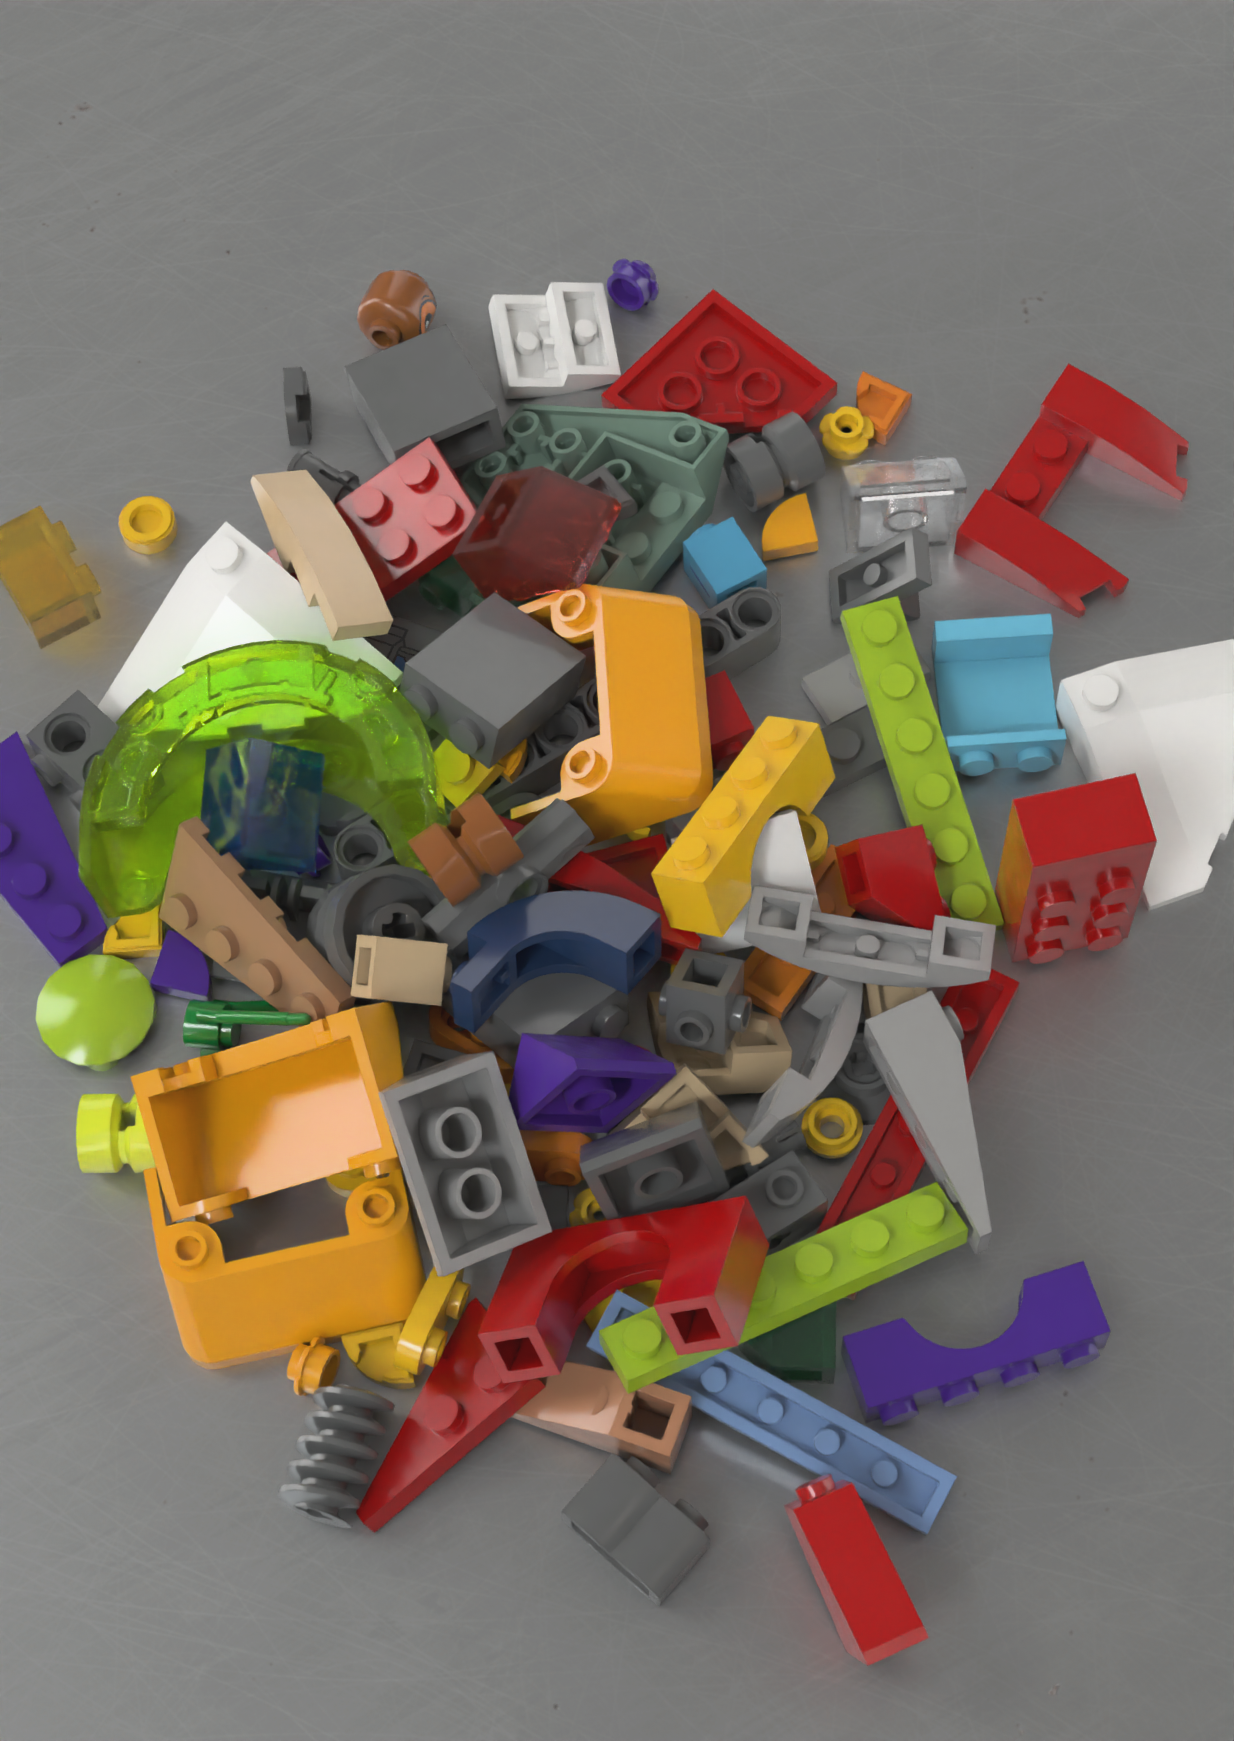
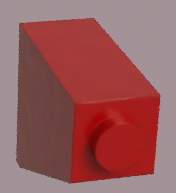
M827 1474L797 1487L795 1492L798 1499L784 1505V1508L846 1652L869 1666L928 1639L929 1637L854 1484L843 1479L834 1483L831 1474Z

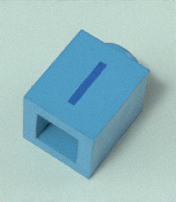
M733 517L717 525L713 523L706 524L695 530L687 540L683 541V570L709 609L746 588L761 587L767 589V568Z

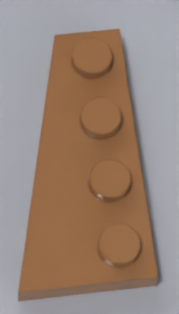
M197 816L179 823L159 918L280 1012L306 1013L311 1016V1022L325 1019L326 1016L352 1009L356 997L351 996V987L307 938L296 941L287 931V926L282 918L284 915L283 911L269 896L260 900L244 883L241 877L245 869L230 852L220 856L209 844L206 838L210 830Z

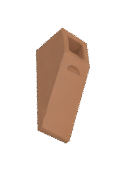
M565 1361L561 1374L541 1377L540 1379L546 1387L511 1416L517 1420L609 1453H614L626 1459L634 1456L648 1467L671 1474L692 1418V1396L655 1383L628 1394L615 1371Z

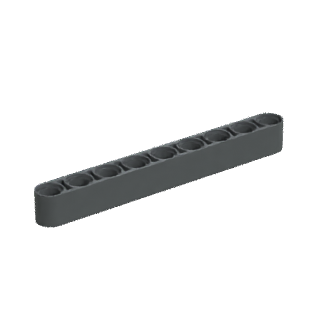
M761 587L746 588L699 615L702 647L713 648L719 651L718 654L711 657L703 656L705 678L725 670L730 680L770 656L780 643L781 604L777 596L770 590ZM751 619H759L767 624L752 628L746 626L744 622ZM596 678L579 687L574 698L527 737L528 750L524 764L526 768L512 784L499 775L482 794L491 808L514 794L527 792L540 795L560 783L561 766L567 753L579 742L600 735ZM561 734H567L575 738L565 745H556L549 742L553 737ZM425 779L348 825L337 835L334 841L333 853L341 879L358 875L372 868L393 864L406 867L410 860L419 861L407 843L416 835H405L400 833V831L406 825L412 823H421L426 825V828L434 822L446 826L450 823V811L456 807L428 779ZM362 853L376 855V858L367 865L356 866L350 864L356 855Z

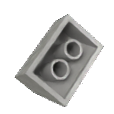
M494 1051L460 1055L407 1075L378 1093L438 1276H446L552 1232Z

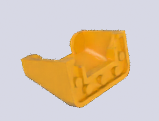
M392 1001L348 1009L326 1016L325 1019L310 1022V1024L214 1054L196 1057L173 1065V1067H160L130 1076L171 1222L195 1216L197 1222L209 1225L234 1217L231 1205L251 1198L360 1167L363 1168L365 1179L402 1168L378 1095L379 1092L404 1078L399 1024Z

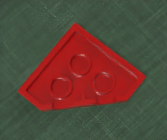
M713 289L601 395L603 408L680 412L727 430L728 434L762 432V428L766 424L790 412L797 413L807 424L837 395L838 383Z

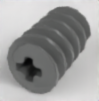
M337 1384L319 1387L314 1391L313 1400L322 1410L310 1411L306 1414L304 1423L315 1435H303L297 1439L296 1449L306 1459L289 1462L287 1473L298 1484H284L279 1488L278 1497L293 1511L311 1520L336 1527L351 1528L352 1526L338 1515L339 1509H359L361 1502L346 1489L348 1484H368L370 1479L355 1466L356 1461L376 1460L378 1453L363 1441L365 1436H385L387 1431L384 1426L372 1418L373 1413L393 1412L395 1405L388 1399L373 1392L351 1385Z

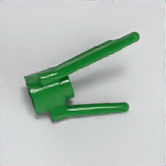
M192 999L187 1006L184 1016L183 1041L187 1047L201 1049L200 1056L224 1051L226 1046L235 1047L240 1038L242 1024L305 1026L310 1024L311 1016L306 1013L280 1012L265 1000L227 1001L214 999L212 1002Z

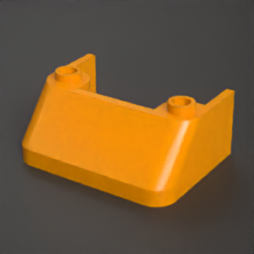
M578 584L517 607L577 650L581 651L594 646L600 735L579 742L567 753L560 772L561 792L510 809L511 820L527 825L556 798L563 799L577 812L592 831L595 838L585 846L587 847L699 808L711 793L713 787V767L701 623L698 613L677 596L590 584Z
M156 1167L143 1170L158 1259L181 1342L191 1360L200 1367L212 1370L222 1369L293 1353L300 1343L310 1346L311 1340L316 1336L325 1338L324 1345L341 1342L342 1335L400 1322L404 1326L427 1281L403 1168L389 1172L387 1177L364 1182L352 1191L345 1208L349 1235L225 1262L222 1243L211 1227L197 1221H187L176 1224V1221L171 1222Z

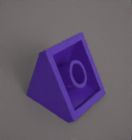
M522 1033L509 1092V1100L519 1130L607 1133L677 1073L674 1063L620 1038Z

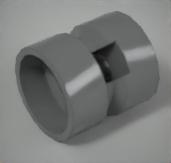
M790 412L766 424L762 428V437L760 438L752 433H748L729 443L723 463L724 470L735 493L745 507L752 512H756L783 498L785 487L796 492L823 478L826 470L823 455L812 431L805 421L794 412Z

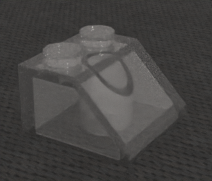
M931 455L915 457L910 461L882 463L878 460H864L854 465L842 466L840 501L846 553L865 552L911 527L928 534L929 547L955 545L957 530L963 520L967 490L966 477L956 458H938Z

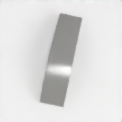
M753 885L744 940L786 962L836 978L882 986L915 988L950 987L989 980L996 925L935 915L933 929L930 931L811 911L814 895Z
M816 972L801 1008L820 1019L819 1026L799 1072L789 1067L762 1095L743 1138V1143L754 1148L779 1134L832 1081L844 1063L857 1031L861 1014L863 983Z

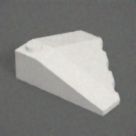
M225 522L185 566L101 700L98 708L143 750L155 749V738L185 735V740L189 744L232 739V728L263 724V730L267 734L310 728V717L341 713L342 720L345 723L366 721L400 685L403 672L363 637L332 641L320 607L308 606L300 583L264 551L228 522Z
M1234 639L1119 660L1061 680L1055 706L1056 715L1062 729L1066 731L1067 740L1087 782L1091 783L1133 773L1137 775L1157 839L1141 892L1148 911L1203 892L1213 867L1208 865L1218 838L1225 841L1234 820Z

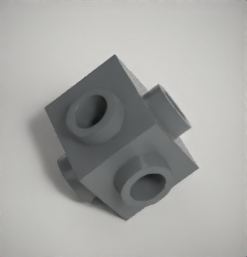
M685 948L670 978L665 981L659 998V1014L666 1016V1042L724 1055L736 1032H745L752 1009L751 997L744 995V960Z

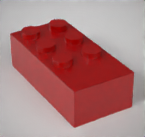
M1136 773L1012 800L994 892L1003 917L1004 926L1002 930L1012 963L1028 959L1033 964L1047 963L1060 958L1065 951L1088 947L1090 951L1107 950L1120 944L1124 938H1128L1157 843Z

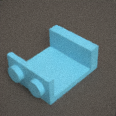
M1051 614L934 621L931 651L939 724L955 771H960V773L968 776H978L1000 768L1018 767L1025 772H1038L1046 770L1052 765H1061L1066 744L1065 729H1058L1049 658L1053 639Z

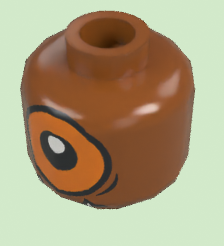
M389 270L380 273L371 282L358 307V325L362 333L375 347L385 350L426 333L434 319L437 303L429 285L421 276L408 270Z

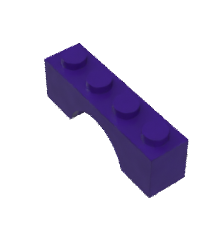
M1084 1261L1024 1279L1018 1297V1313L1014 1322L1002 1335L982 1346L956 1349L938 1345L924 1338L904 1318H900L843 1336L841 1355L865 1424L881 1419L884 1426H891L914 1418L919 1414L918 1407L942 1400L945 1407L959 1405L977 1397L980 1394L978 1388L1002 1381L1005 1388L1015 1387L1034 1380L1040 1375L1038 1369L1062 1362L1065 1369H1070L1092 1362L1100 1356L1098 1350L1105 1347L1111 1330Z

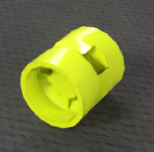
M119 1093L82 1094L79 1101L76 1123L77 1157L82 1173H117L124 1164L128 1163L135 1173H144L143 1170L156 1167L135 1094L129 1102H124Z

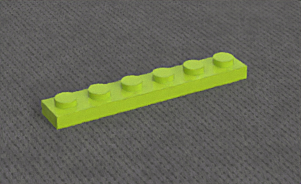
M896 596L843 610L840 620L906 826L908 828L923 824L925 836L934 847L937 859L934 872L940 896L946 901L951 918L996 925V931L1001 930L1004 926L1003 917L899 598Z
M934 1182L766 1256L739 1344L967 1243V1226L939 1184ZM654 1306L599 1330L600 1345L628 1394L732 1348L678 1356Z

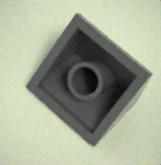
M697 1101L580 1146L579 1164L582 1174L606 1220L701 1204L716 1199L731 1189Z

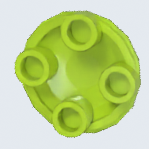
M89 954L67 962L48 978L38 996L36 1022L42 1040L57 1057L78 1066H89L95 1071H107L115 1067L120 1059L125 1058L143 1042L153 1024L158 1006L148 979L133 963L114 955Z

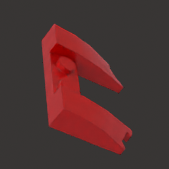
M1068 363L1042 402L1038 419L990 491L987 489L983 491L957 530L954 554L1080 618L1085 615L1086 610L1081 597L1104 585L1115 598L1125 591L1129 578L1075 540L1042 521L1086 453L1182 501L1186 495L1188 479L1176 476L1177 454L1187 455L1189 442L1136 402L1106 383Z

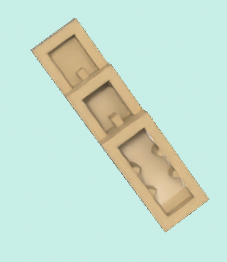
M297 470L253 475L251 485L283 569L288 573H296L308 606L320 607L332 641L388 634L393 618L373 572L345 521L330 498L308 471Z

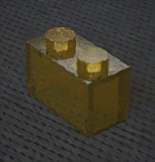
M41 505L0 526V580L40 649L100 619L101 616L94 597L102 593L87 563L77 567L72 560L70 554L77 549L62 521L51 524Z

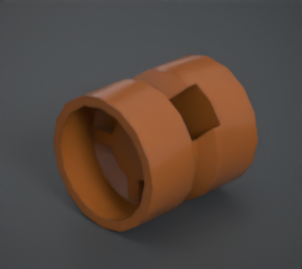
M477 792L450 811V823L444 826L434 822L407 841L412 851L452 907L481 888L482 875L488 873L497 877L524 858L517 843L480 792Z

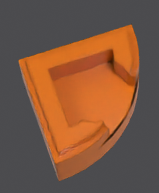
M863 371L857 385L856 408L861 411L863 417H869L873 423V439L886 446L909 409L912 394Z

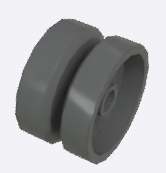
M396 864L372 868L341 880L320 896L309 914L305 938L310 941L352 988L357 935L440 943L427 929L421 919L438 905L445 896L433 879L418 869ZM447 951V956H448L449 958L453 957V956ZM356 997L354 1003L366 1006L386 1002L387 1000Z

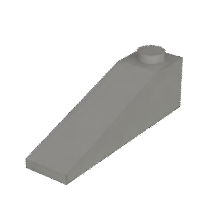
M931 990L865 1020L863 1043L937 1183L967 1226V1239L977 1255L988 1249L992 1228L960 1040L964 1039V1034L953 1009L950 1006L941 1008Z

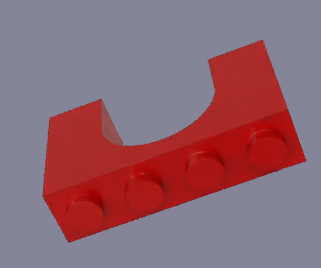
M747 1196L552 1230L548 1234L512 1249L477 1335L502 1383L559 1375L580 1323L597 1304L614 1294L616 1290L620 1291L641 1282L662 1280L653 1306L678 1356L736 1347L740 1342L769 1243Z

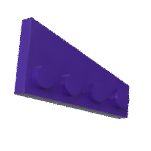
M16 731L0 743V897L59 968H61L67 962L86 956L103 944L108 928L39 777L30 762L31 760L23 742Z

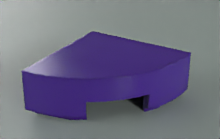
M168 930L150 981L153 991L190 1000L211 1001L212 980L203 954L198 947L175 931Z

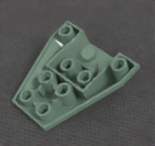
M521 404L502 427L506 447L476 459L459 480L474 505L554 585L567 589L578 584H590L651 592L683 551V541L687 540L695 530L702 527L712 514L729 435L727 430L680 412ZM604 465L633 498L638 513L617 522H586L564 511L559 506L557 494Z

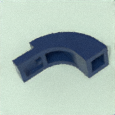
M580 890L542 893L502 906L477 922L467 932L469 961H464L458 966L450 982L454 1023L475 1033L515 989L536 977L553 973H575L588 976L628 995L662 956L661 914L625 898L600 892Z

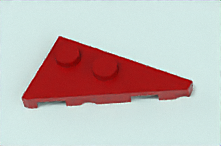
M476 1297L468 1303L444 1348L437 1366L433 1368L362 1499L360 1508L356 1510V1514L362 1523L374 1533L546 1387L540 1378L502 1383L477 1335L488 1309Z

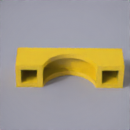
M767 716L652 871L651 875L671 928L716 937H723L752 896V861L759 836L767 821L776 811L781 812L788 809L797 811V815L809 816L836 778L819 723Z

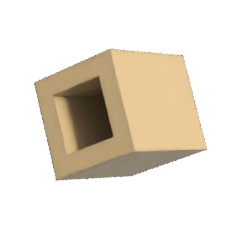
M357 935L351 996L441 1006L442 993L447 992L452 978L451 959L447 956L448 944Z

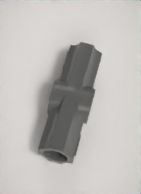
M556 798L513 837L524 855L523 859L497 877L485 873L481 876V888L454 907L444 898L421 920L440 943L448 944L447 951L459 960L468 952L467 932L477 922L502 906L516 900L547 893L548 879L595 837L577 812L563 799Z

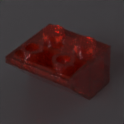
M543 466L497 475L452 555L485 599L495 592L507 601H523L533 596L577 589L587 580L589 570L602 545L608 540L610 530L622 506L616 498Z

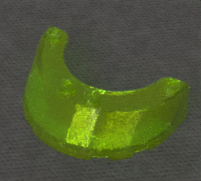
M270 640L235 645L206 654L181 666L184 673L170 680L155 692L148 688L115 722L119 729L107 745L102 756L95 755L85 781L79 818V878L108 919L142 914L151 911L161 903L179 823L197 816L206 825L233 805L260 794L278 790L304 789L325 792L345 799L362 809L378 824L389 840L395 859L400 866L418 869L427 876H429L428 872L407 841L434 822L444 826L449 824L430 738L419 714L400 693L395 683L380 670L360 658L356 662L345 656L329 652L325 645L304 641Z

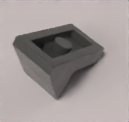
M911 527L829 570L832 621L842 624L840 617L843 610L896 596L899 598L906 621L919 619L920 605L918 592L932 585L928 534Z

